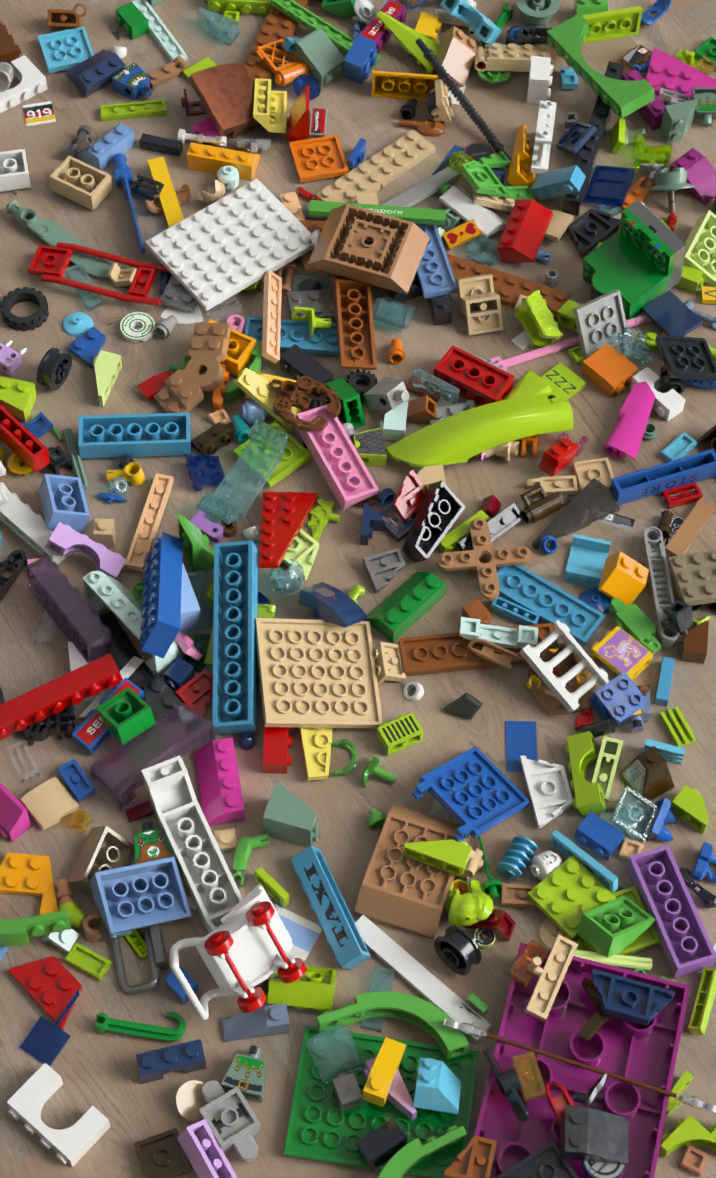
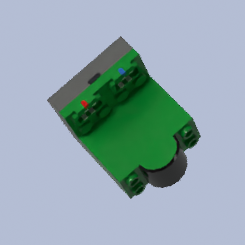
M638 199L622 211L620 231L583 258L582 278L587 284L590 283V301L615 289L620 290L627 320L636 317L642 312L643 306L668 292L681 281L686 244Z

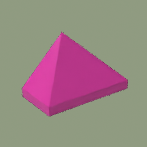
M210 117L192 125V134L199 135V133H202L204 136H219V132Z

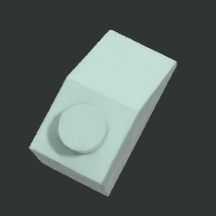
M407 401L387 412L384 421H380L384 440L399 441L405 438Z

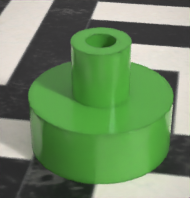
M376 809L370 810V817L366 820L369 829L377 830L382 828L387 818L385 813L377 812Z

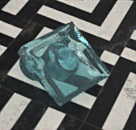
M625 786L610 821L624 832L626 838L643 843L646 841L659 807L630 787Z
M338 1025L313 1036L306 1042V1046L324 1084L332 1081L339 1074L350 1073L364 1067L362 1058L352 1038V1033L347 1025Z

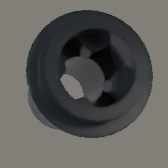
M410 98L400 108V115L404 120H411L415 117L418 101L415 98Z

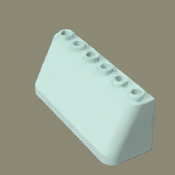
M92 571L84 576L82 580L86 603L98 615L109 608L140 640L142 633L140 626L143 621L141 613L144 607L133 597V594L121 582L101 571ZM173 641L164 659L153 655L145 664L155 676L158 674L163 676L165 671L178 657L184 660L185 654L177 643Z

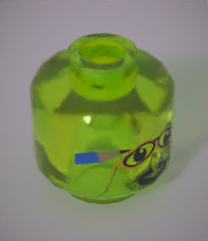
M464 151L454 152L449 158V166L452 170L460 173V176H463L459 168L462 164L473 161V158Z

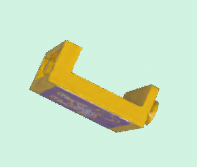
M617 626L613 631L609 630L601 642L597 641L592 646L590 657L593 661L598 658L618 675L626 672L633 681L651 664L653 653Z

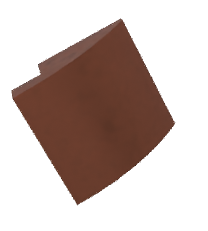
M244 64L217 65L190 75L189 81L220 136L229 133L231 138L234 139L262 126L253 118L255 83Z

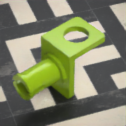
M293 308L291 320L308 321L309 337L313 336L315 328L331 329V318H316L314 316V308ZM298 312L306 313L304 316H297L296 314Z

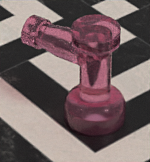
M563 432L556 440V443L563 437L569 439V435ZM583 436L575 443L578 449L574 455L577 457L584 450L582 446L588 442L586 436Z

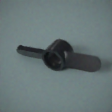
M488 1048L484 1049L483 1054L496 1075L495 1080L500 1092L506 1097L518 1120L521 1122L527 1121L529 1113L517 1091L522 1089L516 1072L513 1069L503 1072L493 1053Z

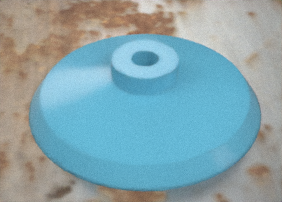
M75 312L69 314L63 320L62 329L69 336L80 337L93 327L94 323L89 315Z

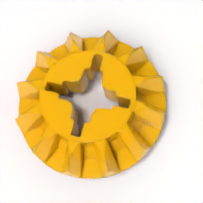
M15 453L9 457L7 464L12 474L16 473L19 476L26 474L28 476L30 472L34 471L26 464L20 467L23 461Z

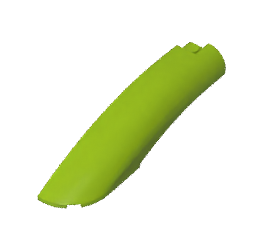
M546 394L502 400L475 407L430 424L387 447L386 451L396 461L401 462L403 460L413 467L464 463L477 454L510 441L538 434L573 430V412L569 401L564 402L562 398L556 397L548 399Z

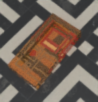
M531 940L509 970L508 976L526 987L535 975L528 970L529 963L535 957H539L542 960L539 965L541 967L550 951L534 940Z

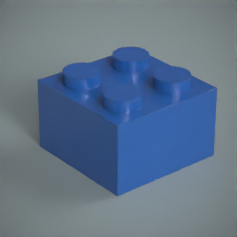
M359 34L357 35L344 59L345 78L359 84H363L364 80L368 79L371 67H374L377 62L375 41Z

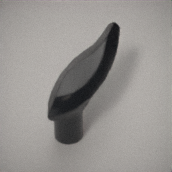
M604 1073L598 1079L595 1085L589 1089L587 1095L576 1092L573 1101L582 1103L583 1107H589L593 1104L604 1086L607 1074Z

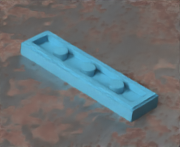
M555 830L551 833L552 846L568 859L573 855L611 893L618 889L617 876L559 831Z

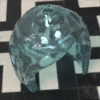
M293 559L289 560L290 567L287 570H283L280 567L271 569L269 584L272 590L280 595H293L302 586L304 580L303 567Z

